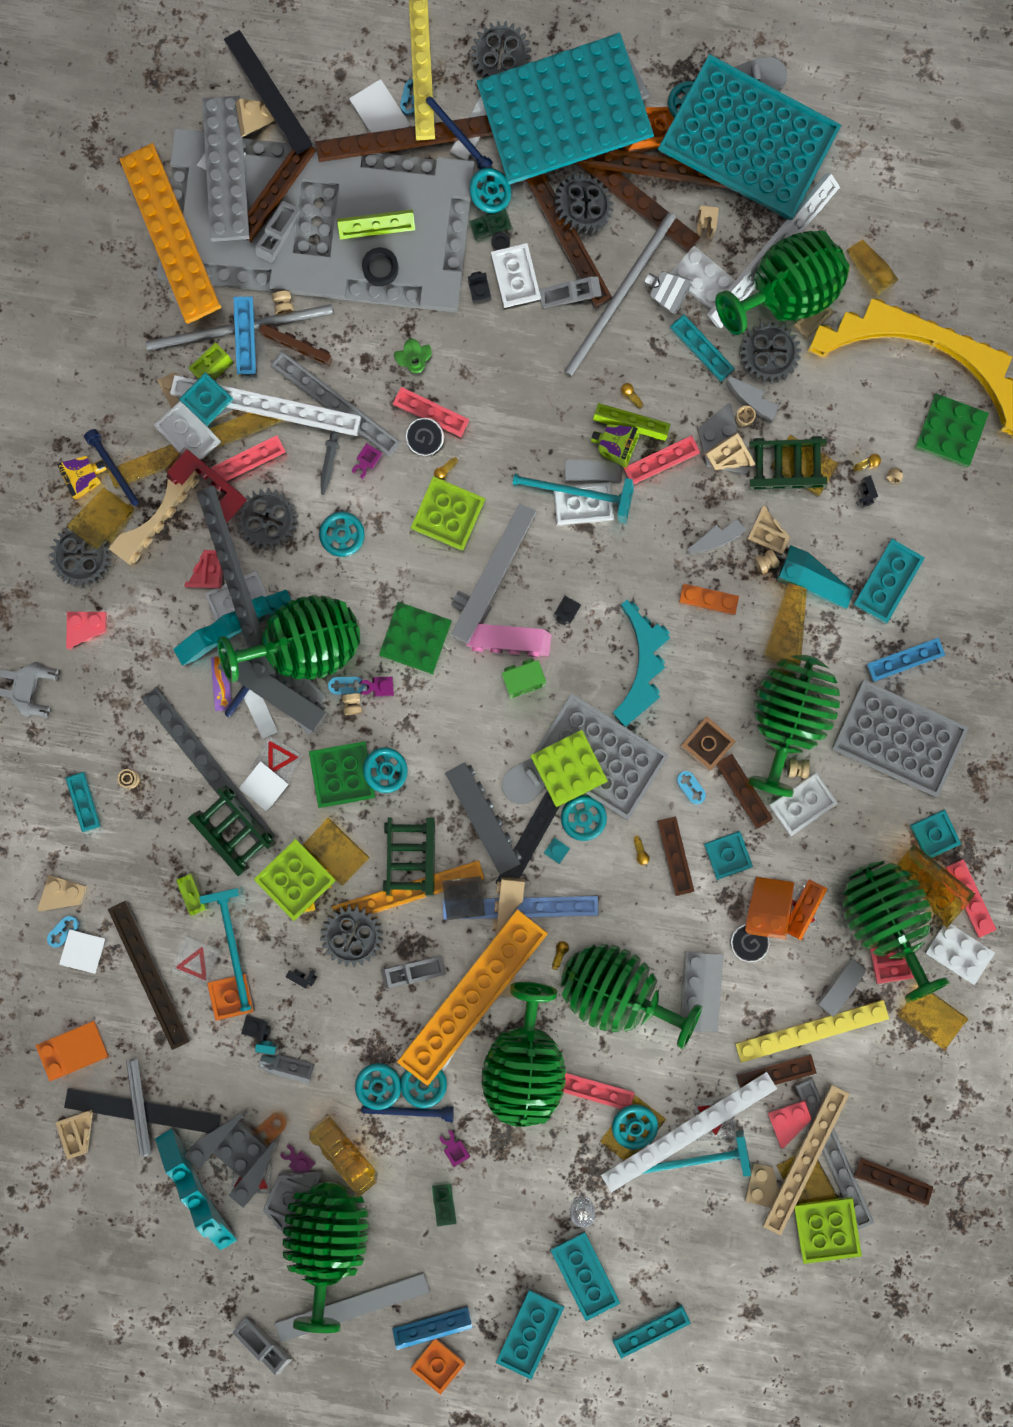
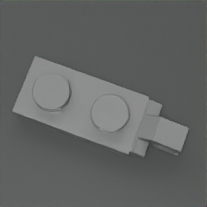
M277 1054V1056L272 1057L262 1055L258 1068L266 1070L273 1075L309 1084L315 1065Z

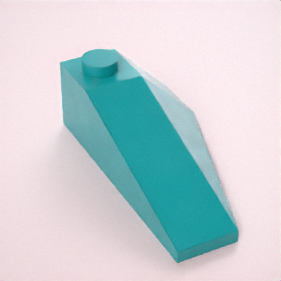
M790 545L776 581L847 609L854 591L809 552Z

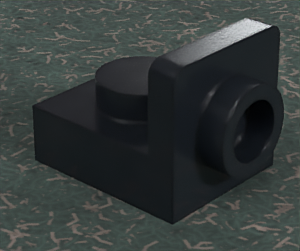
M478 271L468 276L473 303L491 300L486 272Z
M870 475L861 480L860 490L866 497L859 499L856 502L857 506L863 504V507L872 505L874 500L878 498Z
M564 596L553 615L556 617L555 621L564 626L566 623L570 625L581 604Z
M295 968L294 971H288L286 978L306 989L308 985L313 986L317 976L315 975L316 970L312 969L309 976L305 978V973Z
M246 1015L241 1034L263 1041L270 1034L271 1026L268 1025L269 1020Z

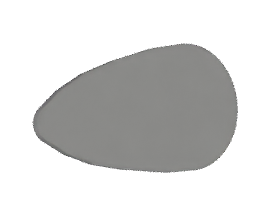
M774 57L754 59L735 67L778 91L784 87L787 80L785 65Z
M528 759L510 769L502 781V789L505 796L516 804H526L533 801L546 788L532 759Z

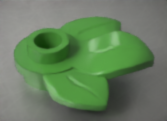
M409 338L404 344V350L394 352V358L400 366L407 367L413 373H420L425 367V362L431 357L432 350L430 345L421 347L417 340Z

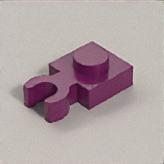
M366 443L356 458L360 463L352 468V473L355 474L358 469H361L363 473L360 478L364 479L367 475L366 469L370 468L373 470L383 453Z
M373 677L372 683L369 680L359 682V684L367 686L366 691L360 692L361 695L373 692V697L394 696L393 677Z
M450 1129L448 1133L451 1138L445 1140L440 1135V1141L448 1146L444 1149V1152L453 1167L470 1158V1154L461 1139L455 1142L454 1132Z
M291 1144L286 1146L291 1151L290 1155H286L283 1152L280 1154L282 1159L291 1161L288 1167L294 1172H309L316 1163L302 1150L297 1154Z

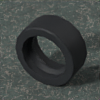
M377 247L371 249L366 253L362 261L364 277L375 286L389 285L398 275L397 258L387 248ZM379 256L386 257L392 266L390 273L381 278L373 276L369 270L371 260Z

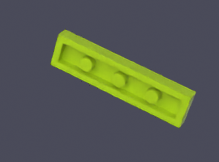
M413 209L337 219L340 240L415 230Z
M601 403L597 404L593 420L600 423L638 428L639 434L664 441L667 439L671 425L667 422Z

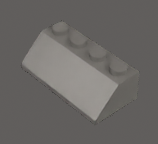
M685 951L680 1015L687 1018L694 1005L699 1004L703 1006L693 1032H718L724 954Z

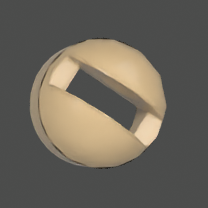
M894 467L890 469L886 478L892 483L899 484L902 481L903 472L899 468Z

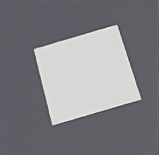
M260 761L239 789L265 811H268L289 784Z
M69 929L59 965L95 974L105 939Z

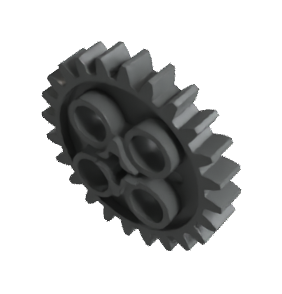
M497 21V26L494 27L490 22V29L483 26L484 33L477 32L479 39H473L477 46H471V50L475 51V53L471 54V58L476 59L472 62L473 66L479 65L476 72L483 71L482 78L528 63L526 60H531V56L527 54L531 52V48L526 47L530 44V41L524 40L526 33L520 35V27L514 30V23L508 27L507 21L504 22L503 26ZM505 36V42L503 46L504 53L502 54L501 68L498 70V52H500L501 50L502 37ZM491 38L499 40L495 46H491L488 42ZM515 41L517 46L514 49H510L507 47V43ZM488 57H493L496 60L492 65L486 64L485 61ZM512 60L514 65L511 68H506L504 62Z
M583 173L580 174L579 178L574 174L572 178L568 176L565 181H561L553 196L556 199L553 205L557 206L555 213H560L558 219L564 218L563 225L570 224L569 230L576 227L577 233L580 229L583 230L584 234L588 230L594 233L595 230L600 231L602 226L605 227L608 223L607 221L612 217L613 209L611 207L614 202L609 201L612 195L606 194L609 189L602 188L603 182L597 184V178L592 181L590 175L584 178Z
M768 321L767 326H764L761 322L759 329L754 325L752 328L753 332L748 330L746 333L748 337L744 336L742 339L744 343L740 345L743 351H740L739 355L744 356L740 363H746L744 370H751L749 376L756 374L755 380L762 377V383L767 378H769L770 384L774 378L778 382L781 381V376L787 379V372L792 374L794 372L793 368L798 366V363L795 361L801 359L799 355H796L801 352L800 348H796L800 341L794 342L797 335H790L791 328L785 331V324L781 328L778 327L777 321L774 326L771 325L770 321ZM775 339L782 340L784 345H776ZM756 340H762L765 346H757ZM771 349V352H774L773 355H770L767 350ZM778 357L782 358L785 364L779 365L775 359ZM757 359H764L766 365H759Z
M270 488L267 489L266 493L260 489L258 495L252 491L253 497L250 498L246 495L248 501L243 504V508L238 510L241 515L236 516V519L241 520V522L236 524L237 527H242L238 531L239 534H245L243 537L244 541L250 539V546L256 543L257 549L263 545V549L266 551L268 545H270L271 549L274 550L275 544L281 548V541L288 543L286 537H293L290 531L297 530L293 526V524L298 523V520L293 518L298 515L296 511H292L295 505H288L291 499L287 498L284 500V493L278 496V490H275L272 494ZM264 503L266 504L265 510L257 511V505ZM282 509L284 510L283 516L275 517V511ZM251 513L267 518L269 515L271 520L282 522L283 525L280 526L271 521L265 523L262 518L251 516ZM258 521L260 523L259 527L255 530L251 529V523ZM271 527H276L278 529L277 533L273 536L269 535L268 530Z
M80 524L78 530L74 525H72V531L65 528V535L58 533L60 540L53 539L56 546H50L54 553L49 554V556L54 558V560L50 561V564L56 565L52 570L54 572L59 571L57 577L62 578L64 576L63 582L67 583L70 580V585L72 586L77 582L79 587H82L83 582L90 586V580L97 583V576L103 579L102 571L108 573L105 566H111L107 559L113 558L112 555L107 554L111 550H109V547H106L109 541L103 540L104 535L102 533L98 535L96 528L91 532L90 526H87L84 530L82 524ZM75 542V548L69 551L68 544ZM94 542V549L87 551L88 543ZM81 552L85 555H98L96 558L82 556L81 560L76 556L64 557L65 554L81 555ZM74 561V562H75L74 568L68 570V569H67V564H68V562ZM89 561L94 562V567L91 570L86 569V564Z
M348 904L347 910L340 906L339 913L334 909V917L327 915L329 922H323V926L326 928H322L321 933L325 935L320 937V941L326 942L322 944V948H328L326 955L332 953V961L338 958V965L342 961H345V967L349 965V962H352L353 967L356 966L358 961L363 965L364 959L370 962V955L376 957L375 950L381 949V946L377 943H383V939L379 937L383 935V931L378 930L382 927V924H375L378 921V917L371 918L373 911L365 913L366 907H363L360 911L357 904L355 909H352L351 905ZM344 920H350L352 922V925L349 927L343 926L342 922ZM360 921L355 930V937H352L348 949L344 951L343 949L348 942L349 935L352 934L356 922ZM365 927L368 928L370 932L366 935H363L360 933L359 930ZM342 937L344 942L337 944L334 942V939ZM353 945H359L362 949L358 952H355L351 949V947Z

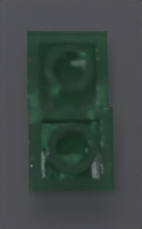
M506 209L490 216L486 214L469 221L476 240L513 229Z
M452 1185L432 1186L437 1227L457 1224Z

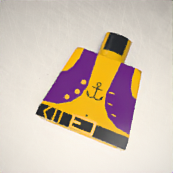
M88 456L57 464L72 497L76 500L101 484L98 474L107 470L102 459L92 463Z

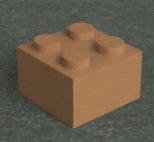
M706 716L679 747L707 771H711L736 741Z

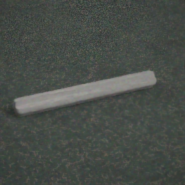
M130 1059L126 1061L139 1155L148 1156L151 1154L139 1065L137 1059Z

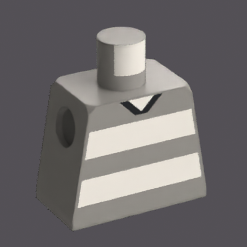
M662 271L659 277L649 273L645 280V284L653 287L650 296L673 314H677L693 283L691 279Z

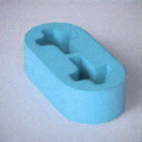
M413 79L405 83L400 103L401 111L407 117L415 115L414 92L413 96L410 95L409 89L413 86ZM409 100H411L413 108L406 110L405 106H408Z
M335 677L329 681L328 688L335 695H347L364 691L365 684H361V687H358V691H355L353 687H348V684H354L356 680L359 683L363 681L361 678ZM335 681H338L339 684H345V687H341L339 691H336L335 688H332V685L335 684Z
M681 772L677 776V783L691 803H702L706 797L704 789L691 772ZM682 775L690 776L691 779H689L688 781L691 784V787H689L686 783H681V780L683 779ZM692 788L696 792H701V799L699 801L698 799H692L694 795L691 791Z
M75 916L63 918L48 934V944L55 948L64 945L69 929L64 930L68 925L66 921L73 920L74 928L69 929L77 931L80 926L78 918ZM62 932L63 934L59 938L61 942L54 943L53 935H59Z

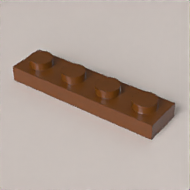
M268 324V326L261 325L259 330L261 336L330 367L333 359L329 355L330 352L326 349L320 348L318 350L312 347V343L306 340L301 342L288 332L283 334L278 331L277 327Z
M733 754L719 761L716 764L718 770L754 827L758 829L773 819L754 787L748 784L749 780Z
M676 816L657 821L675 896L695 892Z
M808 1054L738 1073L736 1077L741 1088L765 1072L768 1073L775 1085L817 1074L812 1055Z
M858 1159L854 1178L919 1204L929 1205L933 1186L866 1159Z

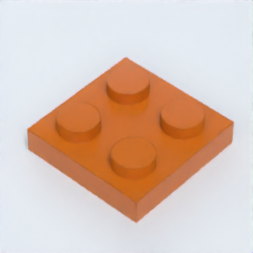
M243 974L248 1003L252 1009L240 1012L241 1003L235 976L207 983L215 1021L254 1012L246 974Z
M437 1338L430 1342L410 1367V1370L441 1395L465 1365V1361Z

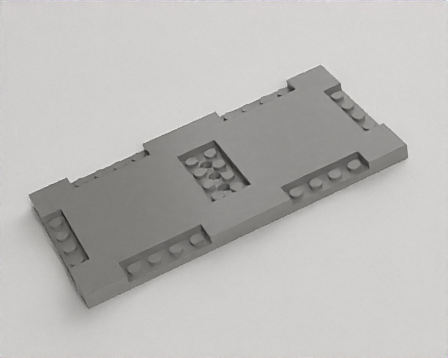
M175 128L170 164L172 167L170 183L213 286L274 293L290 291L292 295L458 313L471 204L469 184L474 175L475 161L437 157V160L376 153L319 162L316 151L252 242L246 239L211 242L206 170L197 166L205 153L204 131ZM243 138L244 152L246 153L244 160L248 210L292 150L288 141L287 143ZM318 199L324 201V205L321 208L314 206V202ZM282 201H285L299 208L300 212L273 263H270L255 255L256 245L264 235L265 227ZM413 209L415 230L340 240L337 223L339 218ZM314 218H321V225L314 226L312 224ZM312 236L320 238L317 244H311L309 240ZM377 247L387 248L392 251L397 258L399 267L395 280L389 285L382 287L369 283L364 277L362 261L366 253ZM383 256L375 257L369 264L371 274L379 278L387 276L392 267L391 262ZM158 258L156 275L159 280L168 281L160 258Z

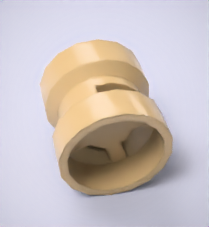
M278 291L272 294L273 302L276 305L274 308L276 315L294 311L293 304L290 303V291Z
M747 405L740 407L735 415L737 426L741 428L751 426L756 417L755 410Z
M771 549L766 551L763 556L759 555L754 558V563L762 575L767 573L770 567L776 568L780 566L775 553Z
M360 693L341 696L344 703L343 715L362 713V707L359 704L361 700Z
M789 758L787 776L791 778L800 776L803 779H807L810 767L809 760L797 761L795 758Z
M124 769L119 772L117 780L123 788L132 789L138 786L140 776L134 770Z

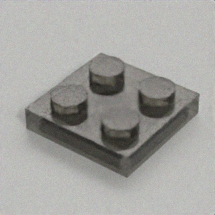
M481 876L442 881L447 920L485 916Z

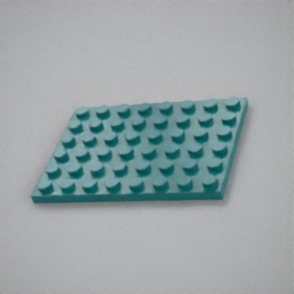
M621 33L477 80L509 185L654 137Z
M709 54L658 150L782 217L792 220L842 125Z

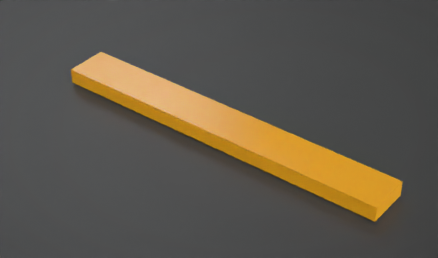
M479 860L436 873L434 894L485 879ZM425 877L411 882H422V880H425ZM382 890L334 905L332 909L339 913L340 906L347 910L348 904L351 905L352 909H355L357 904L360 911L363 907H366L365 913L370 911L377 913L426 896L422 890H392V896H387L386 892Z

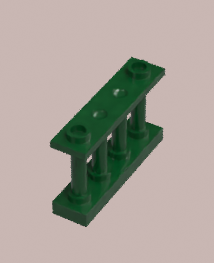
M813 436L811 439L765 441L764 438H755L753 441H749L750 449H755L756 476H754V479H750V490L827 488V477H823V474H821V447L826 446L827 439H822V436ZM794 447V475H792V478H784V475H782V448ZM801 447H813V475L811 477H804L802 475ZM763 448H774L775 476L773 478L765 479V476H763Z
M224 786L217 790L221 797L204 813L199 810L187 819L235 874L240 876L250 868L247 865V861L263 846L269 849L276 842L273 835L265 831L236 798L235 792L231 788ZM227 802L234 811L217 827H214L209 822V818ZM240 817L246 826L230 841H226L222 836V832ZM252 831L259 841L246 853L239 856L234 847Z
M388 817V822L384 823V834H387V880H383V892H386L387 896H392V890H422V892H425L426 897H434L435 818H426V823L393 824V818ZM393 832H423V834H426V842H423V844L393 843ZM393 851H422L426 853V861H422V863H393ZM392 870L422 871V873H425V880H422V882H392Z

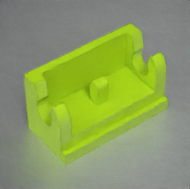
M215 342L188 369L197 379L206 372L215 381L234 362Z
M194 873L176 880L190 916L209 909L207 903L200 904L199 897L203 896V893Z

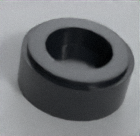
M496 233L492 237L491 246L494 251L509 248L510 239L505 233Z

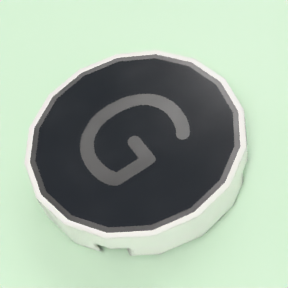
M423 417L416 419L410 424L407 429L406 440L413 452L418 455L428 456L441 448L444 443V432L437 421L432 418Z
M743 924L732 934L731 949L740 960L756 962L762 959L768 952L770 945L769 937L747 934L745 930L746 924Z

